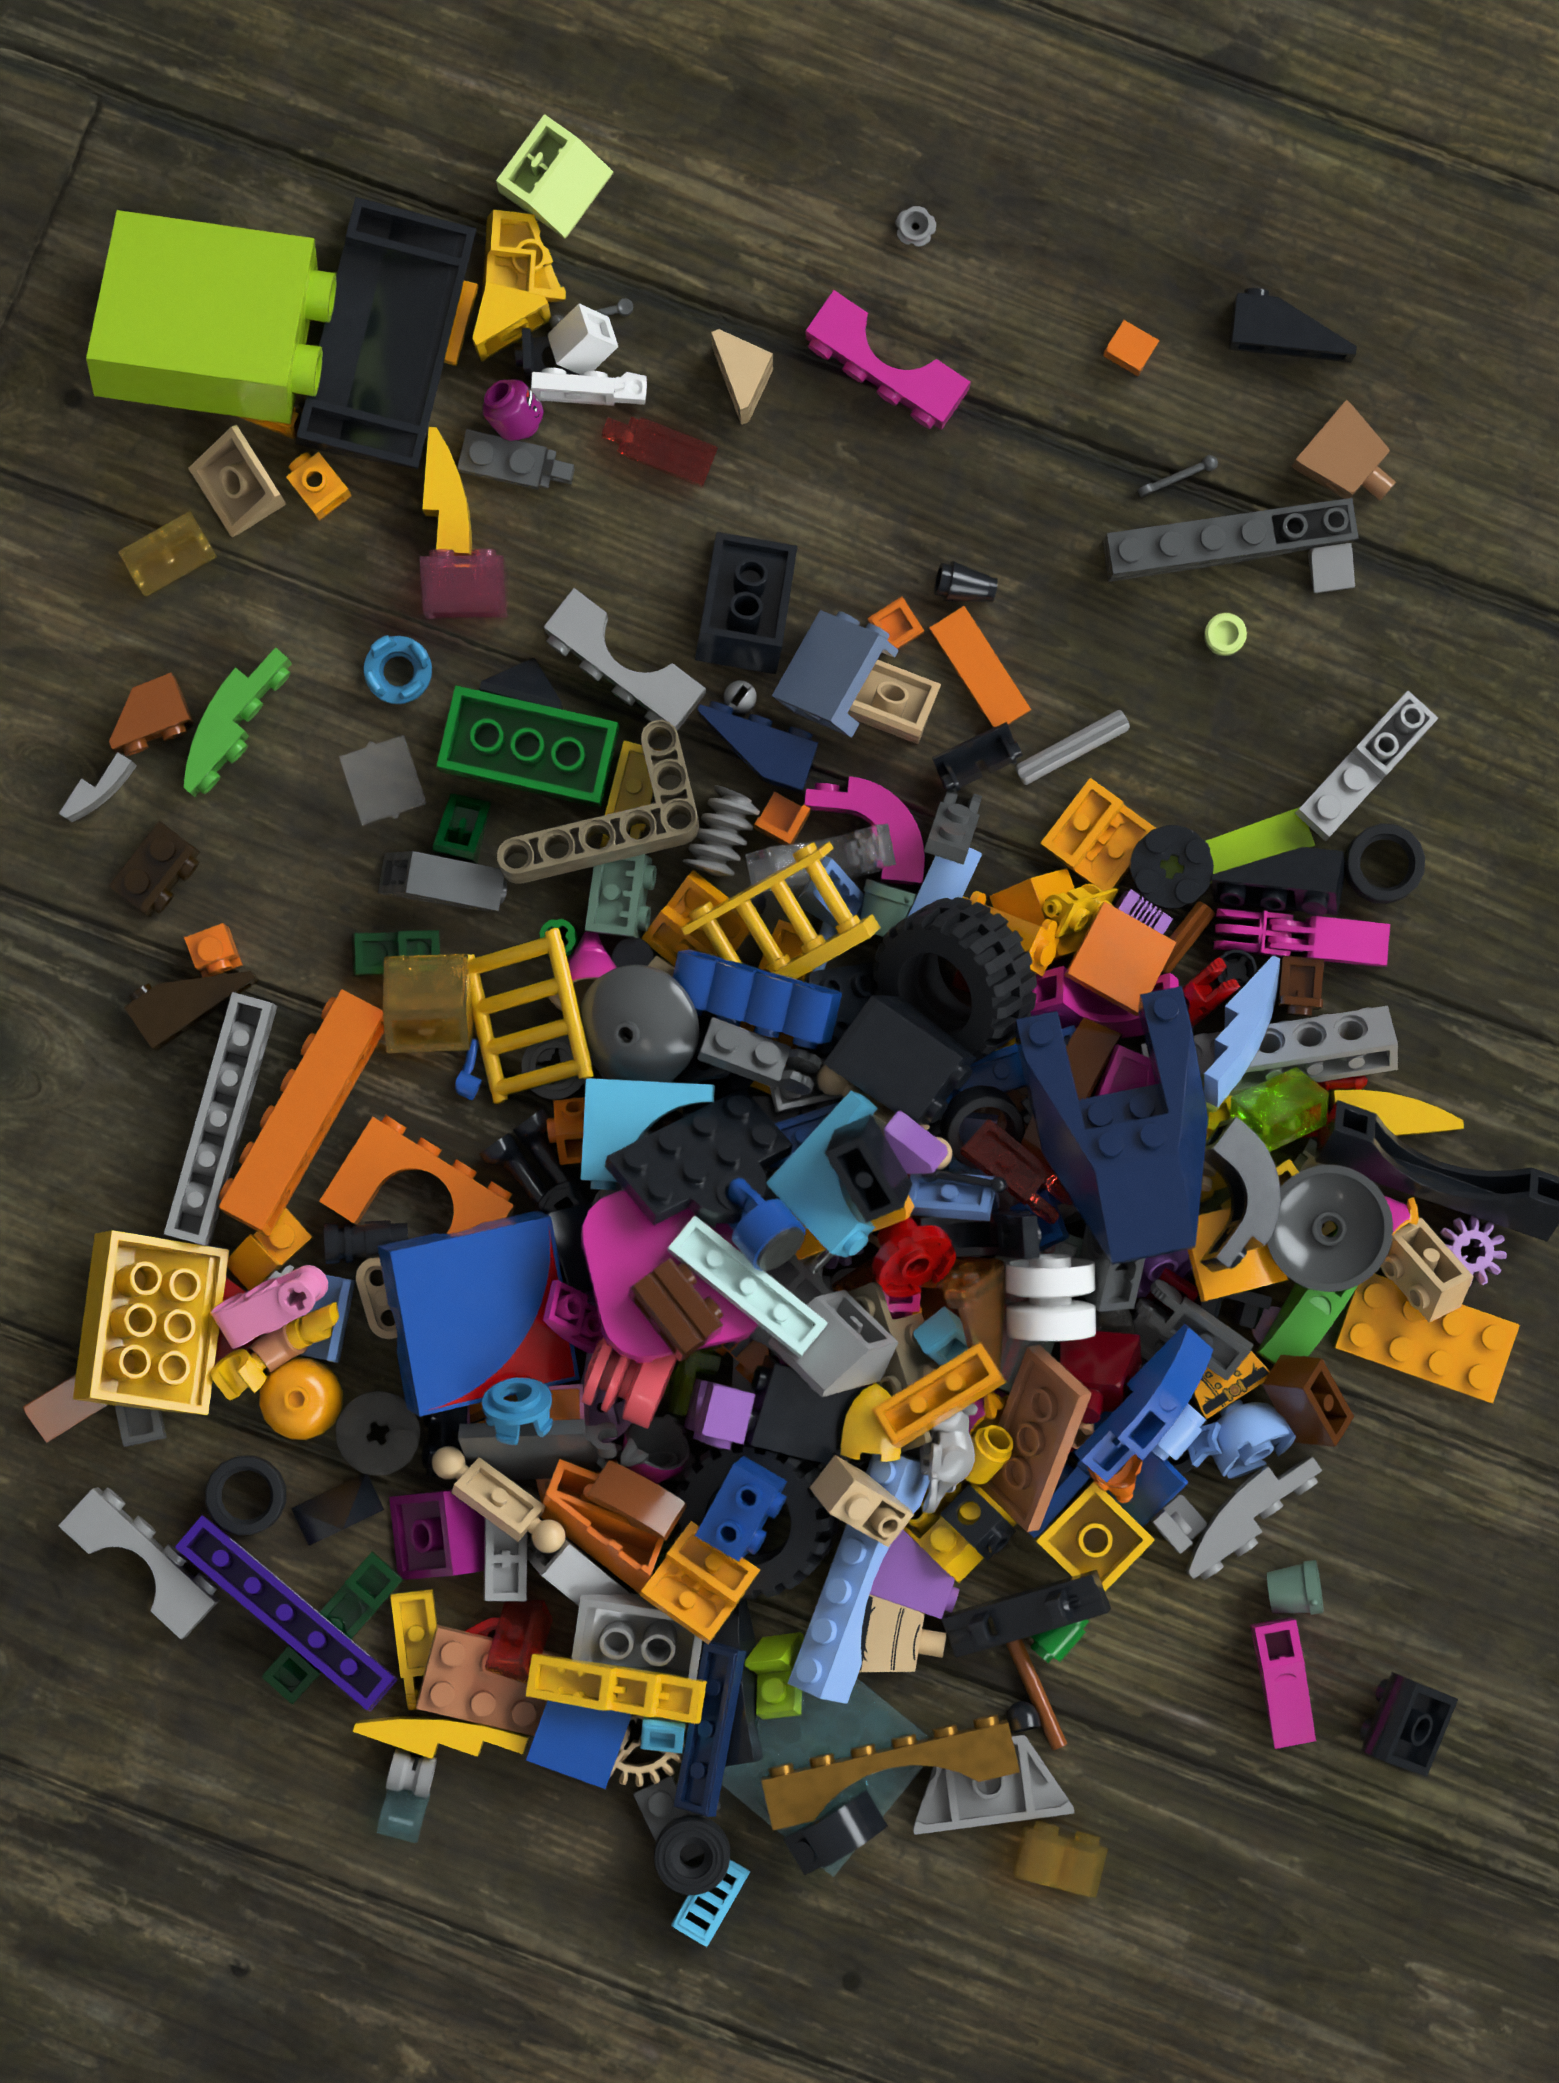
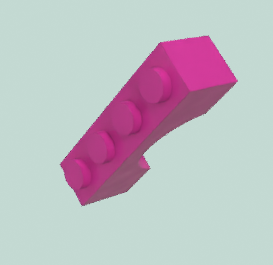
M833 290L806 329V339L810 341L808 347L825 360H829L832 356L844 364L842 370L854 380L863 383L866 379L877 386L878 390L876 393L888 403L897 406L900 402L911 409L912 413L910 416L924 427L931 429L935 425L942 430L969 391L971 382L937 359L926 366L913 370H901L886 365L874 355L867 342L865 330L868 313Z

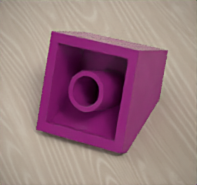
M452 1489L389 1497L397 1571L404 1580L455 1576L484 1571L485 1517L452 1494Z

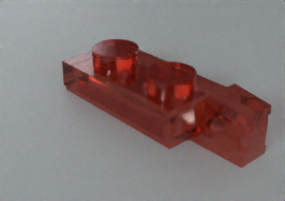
M608 417L602 430V437L619 443L620 446L617 452L625 455L626 458L702 488L718 451V447L643 417L641 419L631 417L628 425Z

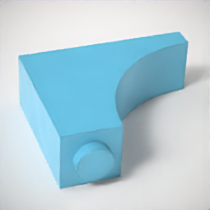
M586 1078L581 1180H591L590 1189L616 1190L617 1181L605 1167L606 1156L640 1140L653 1124L672 1111L692 1104L713 1103L715 1086L707 1084Z
M850 1091L766 1182L768 1187L831 1254L845 1258L858 1253L867 1244V1236L875 1228L871 1222L866 1223L825 1154L835 1129L867 1115H873L878 1109L868 1097Z

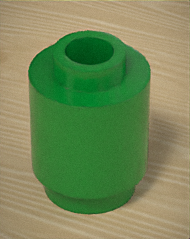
M1087 1619L1032 1635L1030 1637L1034 1642L1030 1648L1047 1663L1053 1658L1061 1663L1086 1632L1083 1629L1090 1621Z

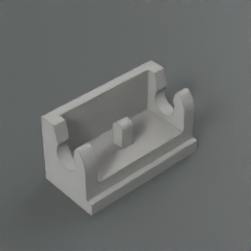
M485 1518L484 1601H526L527 1533L517 1542Z

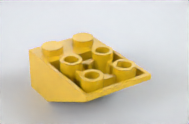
M966 1479L956 1484L955 1491L945 1493L934 1513L923 1512L924 1502L929 1493V1489H927L921 1506L903 1528L958 1583L984 1558L940 1515L967 1485H971L1012 1527L1017 1524L978 1484ZM974 1502L963 1504L958 1511V1519L964 1525L976 1523L981 1515L979 1505Z

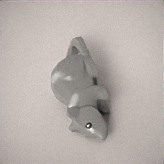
M973 1403L930 1429L932 1431L931 1442L920 1446V1472L923 1475H928L930 1481L929 1493L924 1502L923 1512L934 1513L945 1493L951 1487L964 1480L972 1470L975 1462V1450L969 1434V1416L975 1415L978 1409Z

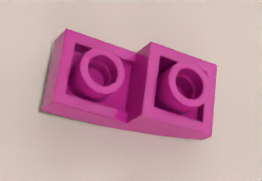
M559 1280L552 1281L543 1318L544 1322L557 1335L588 1354L594 1353L599 1340L603 1338L597 1307L587 1303L589 1295Z

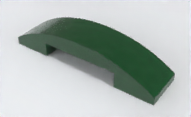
M372 1551L319 1613L352 1640L404 1579ZM289 1645L261 1677L287 1701L294 1704L322 1672Z

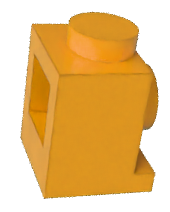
M305 452L289 465L292 472L286 478L319 521L352 496L349 489L319 452L313 456ZM315 473L322 476L321 484L317 487L309 486L307 483L308 478Z

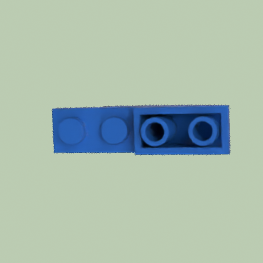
M1184 1324L1127 1383L1128 1387L1133 1391L1131 1395L1074 1452L1077 1457L1105 1482H1108L1134 1454L1144 1460L1169 1431L1188 1404L1208 1366L1214 1349L1189 1326Z

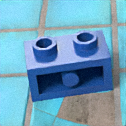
M741 1457L733 1464L695 1536L738 1562L749 1552L755 1555L766 1538L767 1532L763 1531L762 1527L768 1516L774 1519L786 1501L787 1496L783 1495L782 1491L787 1481L749 1458Z

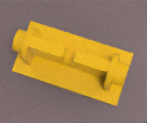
M1085 884L1079 888L1069 890L1067 894L1063 892L1049 896L1045 900L1043 910L1048 917L1059 924L1055 936L1058 938L1089 927L1098 908L1104 901L1114 906L1112 902L1119 889L1115 887L1102 891L1094 884Z

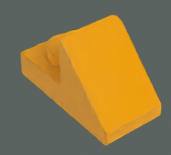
M286 1207L270 1236L267 1237L258 1231L254 1235L250 1234L229 1256L227 1267L250 1291L267 1281L275 1270L278 1271L314 1237Z

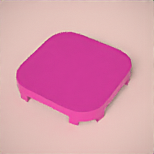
M624 1190L599 1199L588 1211L581 1231V1248L584 1251L601 1322V1332L607 1345H610L620 1355L635 1360V1363L652 1362L656 1358L674 1354L628 1296L629 1290L635 1283L651 1273L667 1259L672 1258L677 1266L681 1264L680 1261L667 1252V1249L696 1215L687 1208L653 1225ZM716 1223L715 1228L706 1224L740 1251L732 1241L734 1231L728 1224ZM693 1273L697 1280V1284L693 1287L703 1300L708 1296L711 1297L724 1315L720 1319L723 1324L721 1332L699 1349L732 1341L735 1344L749 1338L759 1325Z

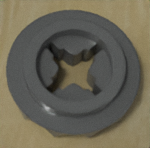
M565 1035L528 1046L522 1058V1074L543 1068L537 1066V1063L550 1062L553 1055H555L556 1049H559L558 1055L560 1056L561 1063L572 1060L573 1055L568 1036ZM577 1075L556 1081L554 1085L549 1083L531 1088V1090L537 1095L550 1100L568 1098L582 1087L585 1079H579Z

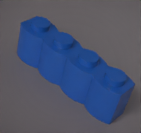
M694 950L678 951L673 978L690 996L697 1016H701L703 1010L716 1014L717 1019L740 1027L741 1021L754 1025V1032L763 1036L778 1038L780 1032L793 1036V1044L811 1049H817L818 1043L831 1042L842 992L781 974L764 971L742 963L728 961L707 953Z

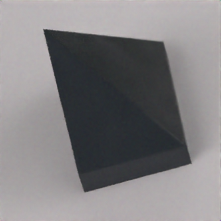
M535 658L481 681L479 690L482 692L563 710L562 702Z
M367 1472L291 1508L309 1546L385 1510Z

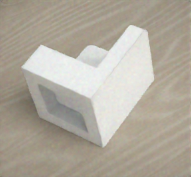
M578 304L548 333L556 364L582 376L586 371H594L618 348L609 317L581 304Z

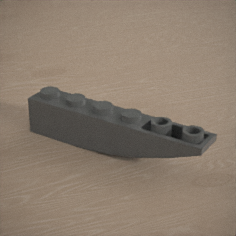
M1346 498L1112 532L1106 534L1102 544L1108 582L1271 557L1358 540L1359 537L1353 499Z

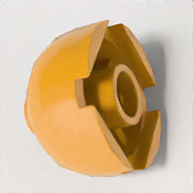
M295 1357L273 1372L267 1373V1379L260 1388L259 1406L264 1420L276 1433L289 1439L308 1440L322 1435L336 1423L342 1410L343 1390L337 1376L328 1365L314 1358Z

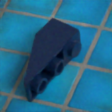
M710 701L709 707L699 704L698 715L763 782L803 794L818 748V742L811 741L813 734L794 727H789L788 732L771 728L773 721L754 714H750L748 720L732 715L734 710L732 707L718 702Z

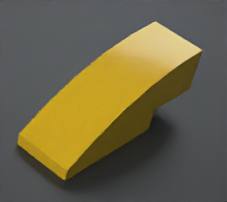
M429 427L422 509L425 516L438 517L436 544L438 557L472 560V530L469 506L463 483L450 450L436 427Z
M1334 1090L1330 1092L1331 1110L1336 1101L1339 1100L1374 1112L1395 1136L1464 1129L1462 1119L1441 1108L1414 1098L1389 1092L1369 1090Z

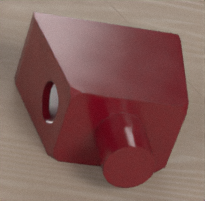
M1096 1331V1335L1092 1337L1060 1341V1364L1092 1393L1083 1415L1082 1423H1097L1100 1419L1101 1411L1114 1412L1128 1398L1131 1389L1127 1383L1137 1374L1142 1364L1140 1335Z

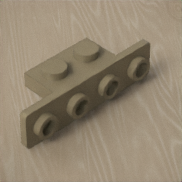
M877 1281L848 1292L899 1342L881 1381L875 1382L887 1390L891 1397L939 1368V1364L924 1354L913 1334L915 1329L925 1322L922 1313L892 1320L883 1290ZM927 1431L901 1447V1453L930 1443L932 1440L930 1432Z

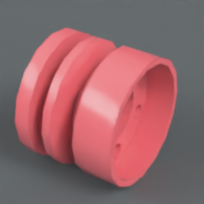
M603 1337L599 1340L586 1370L584 1393L581 1402L592 1406L599 1390H603L606 1392L602 1403V1411L608 1412L617 1397L625 1399L622 1419L649 1429L672 1375L677 1358L675 1355L653 1359L652 1362L635 1363V1360L620 1355L610 1345H607Z

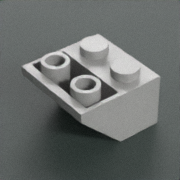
M846 1290L817 1296L807 1304L810 1309L827 1321L828 1324L801 1358L797 1357L773 1336L768 1342L781 1356L782 1360L790 1365L808 1383L809 1387L821 1397L881 1381L899 1343Z

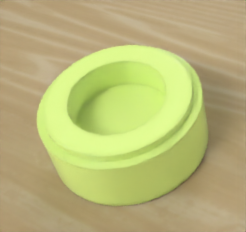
M1221 613L1214 616L1208 622L1204 631L1207 647L1213 653L1221 656H1229L1239 651L1245 643L1247 636L1243 621L1231 613Z

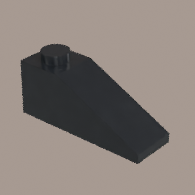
M1247 288L1244 290V293L1236 294L1233 302L1229 350L1350 363L1354 359L1357 346L1283 299L1269 296V291L1259 288Z

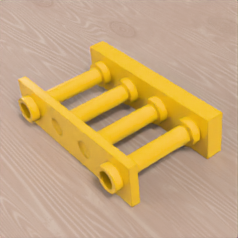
M829 841L819 848L816 847L814 842L804 846L792 854L795 859L794 862L719 905L713 907L712 903L708 901L689 913L692 920L682 927L681 930L686 936L702 927L720 958L742 963L716 920L717 917L736 907L769 964L766 965L768 971L797 979L872 937L881 927L873 914L862 920L859 919L857 914L852 916L819 860L834 849ZM803 868L806 869L838 923L835 926L838 933L826 940L822 934L817 935L785 881L786 878ZM768 888L772 890L803 942L800 946L803 953L790 959L787 953L782 954L750 900Z

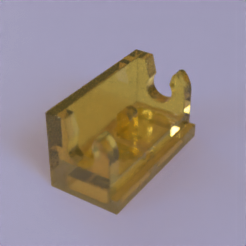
M191 511L118 551L135 583L145 597L217 557Z

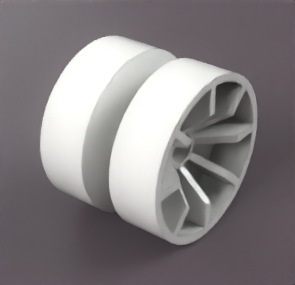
M1039 1254L1040 1258L1016 1259L1005 1263L1006 1292L1020 1297H1029L1028 1301L1017 1302L1006 1307L1008 1337L1031 1341H1064L1083 1339L1096 1335L1095 1305L1085 1301L1072 1300V1297L1082 1296L1095 1291V1262L1093 1260L1073 1258L1066 1254Z

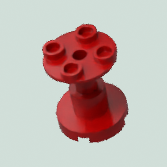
M909 1217L879 1231L877 1240L881 1249L876 1254L872 1263L873 1276L883 1291L889 1296L899 1298L914 1296L922 1292L919 1287L920 1285L925 1284L929 1280H932L935 1285L949 1273L954 1265L956 1252L948 1234L940 1227L934 1225L918 1226L915 1220Z

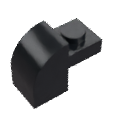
M865 1790L837 1804L822 1817L793 1831L783 1840L802 1872L806 1875L822 1866L825 1868L850 1854L879 1834L888 1825L869 1793Z

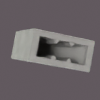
M532 1536L527 1540L528 1561L543 1578L578 1606L580 1605L581 1595L633 1594L629 1588L567 1537L563 1546L554 1553L539 1551L533 1544Z

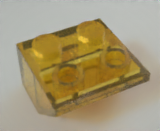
M468 954L387 956L384 958L383 1021L387 1053L470 1050L474 1034Z

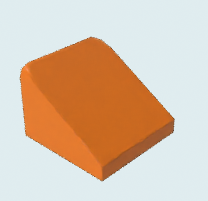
M1123 320L1106 347L1103 356L1134 375L1139 376L1159 340Z

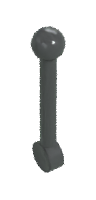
M623 298L615 306L594 311L605 316L617 313L622 316H629L633 312V303L630 299ZM561 315L552 316L549 320L550 327L553 329L564 317Z
M1207 455L1201 463L1137 489L1138 494L1142 498L1200 471H1213L1218 466V460L1213 455Z

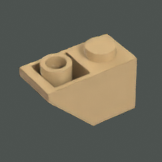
M836 1455L810 1487L829 1514L887 1547L892 1544L914 1515L908 1507L868 1474Z

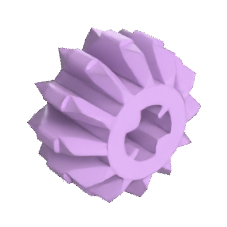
M1471 1216L1468 1221V1229L1461 1218H1456L1453 1220V1226L1457 1234L1447 1228H1443L1440 1231L1442 1237L1449 1241L1445 1245L1472 1275L1474 1273L1480 1285L1487 1284L1488 1277L1484 1269L1494 1275H1498L1501 1272L1499 1266L1493 1263L1492 1260L1493 1258L1506 1259V1252L1494 1251V1245L1501 1244L1505 1239L1503 1235L1492 1238L1488 1237L1494 1229V1224L1491 1222L1484 1224L1479 1231V1218ZM1470 1240L1475 1242L1473 1247L1480 1248L1479 1257H1472L1469 1263L1465 1260L1468 1256L1461 1255L1462 1246L1469 1245Z

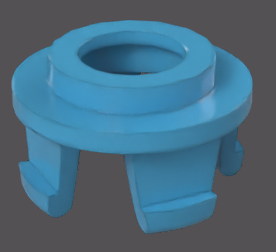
M386 635L376 640L370 646L371 650L364 662V677L369 689L376 697L391 704H405L414 701L426 691L432 677V663L427 651L421 644L409 637H389V635ZM404 657L412 663L414 675L407 684L394 686L385 679L384 667L391 658Z
M519 1377L510 1378L496 1383L483 1395L482 1408L487 1416L486 1422L489 1426L494 1425L497 1433L495 1435L496 1440L501 1443L517 1445L520 1425L533 1422L536 1433L540 1437H544L552 1427L553 1418H550L552 1394L548 1386L538 1380ZM516 1393L518 1401L510 1402L504 1400L503 1397Z

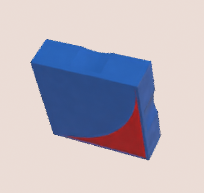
M534 1211L480 1223L473 1228L457 1233H434L378 1246L387 1302L394 1316L397 1329V1357L406 1407L409 1411L418 1416H424L482 1402L483 1395L490 1387L510 1378H531L544 1383L548 1387L580 1379L574 1345L557 1335L543 1320L552 1281L559 1280L563 1282L550 1215Z

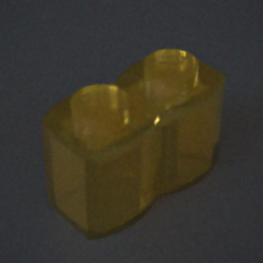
M1037 1820L1035 1821L1034 1828L1024 1826L1012 1875L1025 1881L1096 1898L1108 1851L1106 1846L1099 1844L1101 1837L1081 1831H1076L1075 1838L1058 1834L1060 1826Z

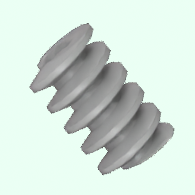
M715 785L714 790L722 798H709L707 804L716 814L704 813L701 820L709 829H699L696 837L703 844H690L688 850L697 859H684L683 863L716 877L734 876L735 872L726 865V862L740 861L741 857L732 849L733 845H747V841L738 833L740 830L752 831L754 826L745 817L746 815H759L760 811L751 803L752 800L728 788Z

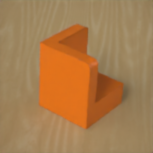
M774 791L760 818L758 817L754 823V829L791 849L810 815L811 808L804 804L800 806Z

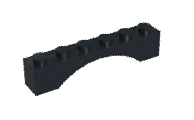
M1339 1100L1336 1101L1318 1131L1315 1162L1351 1168L1365 1175L1373 1182L1546 1242L1559 1225L1558 1176L1532 1167L1516 1170L1486 1171L1462 1168L1440 1162L1419 1153L1402 1142L1384 1125L1376 1113Z

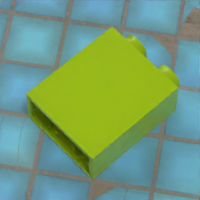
M117 210L86 356L94 396L291 424L296 394L316 396L318 391L323 351L322 347L306 345L311 320L328 323L331 321L336 295V273L318 271L314 238Z

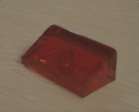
M544 1600L505 1601L485 1664L487 1671L528 1684L532 1654L542 1655L552 1623V1616Z

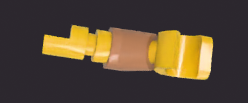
M334 1302L307 1313L303 1317L294 1319L271 1333L262 1334L249 1347L251 1355L245 1349H238L229 1353L211 1370V1377L214 1383L228 1400L239 1397L248 1387L255 1393L267 1379L263 1372L265 1369L269 1373L273 1372L291 1359L303 1354L308 1346L325 1340L332 1335L333 1326H335L339 1318L337 1303Z

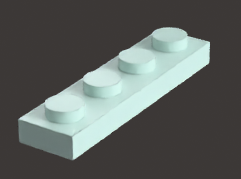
M696 1216L691 1219L667 1249V1252L681 1263H684L693 1273L799 1358H801L828 1324L827 1321L765 1271L756 1270L740 1251Z

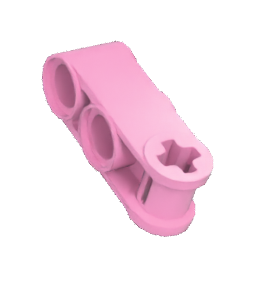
M311 1265L301 1266L276 1279H269L244 1294L240 1293L228 1298L217 1305L210 1313L231 1348L235 1349L250 1342L259 1335L271 1333L290 1321L309 1313L313 1309L315 1302L326 1294L328 1280L319 1268Z

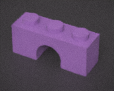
M695 1378L684 1427L694 1431L693 1439L708 1445L730 1450L732 1442L743 1444L755 1394L735 1387Z

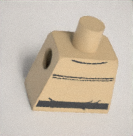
M869 1594L862 1623V1665L859 1672H915L918 1654L943 1657L946 1633L922 1629L925 1613Z

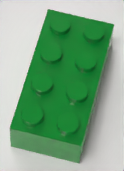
M455 685L437 768L442 773L601 808L620 728L618 722Z

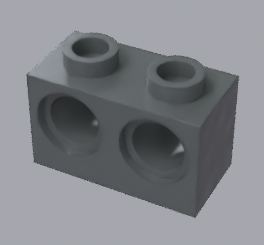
M1086 1225L1079 1258L1095 1262V1291L1082 1295V1297L1088 1303L1095 1305V1309L1098 1312L1134 1308L1145 1258L1111 1265Z

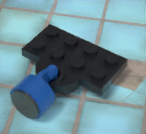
M744 1087L606 1156V1169L653 1225L687 1208L701 1221L714 1228L716 1223L728 1224L734 1231L732 1235L733 1243L756 1270L766 1271L781 1266L799 1250L804 1241L805 1227L780 1199L764 1200L767 1185L766 1174L763 1169L790 1156L793 1144Z

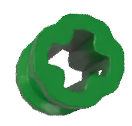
M564 919L549 920L542 926L539 933L540 938L546 937L545 932L552 928H559L560 932L563 929L567 930L568 932L565 937L568 944L565 946V952L567 957L570 956L578 943L574 927Z

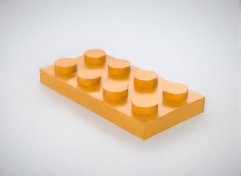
M1374 1273L1365 1282L1359 1284L1352 1294L1333 1348L1493 1404L1520 1325L1463 1304L1460 1308L1432 1322H1428L1419 1310L1410 1304L1408 1298L1392 1280Z

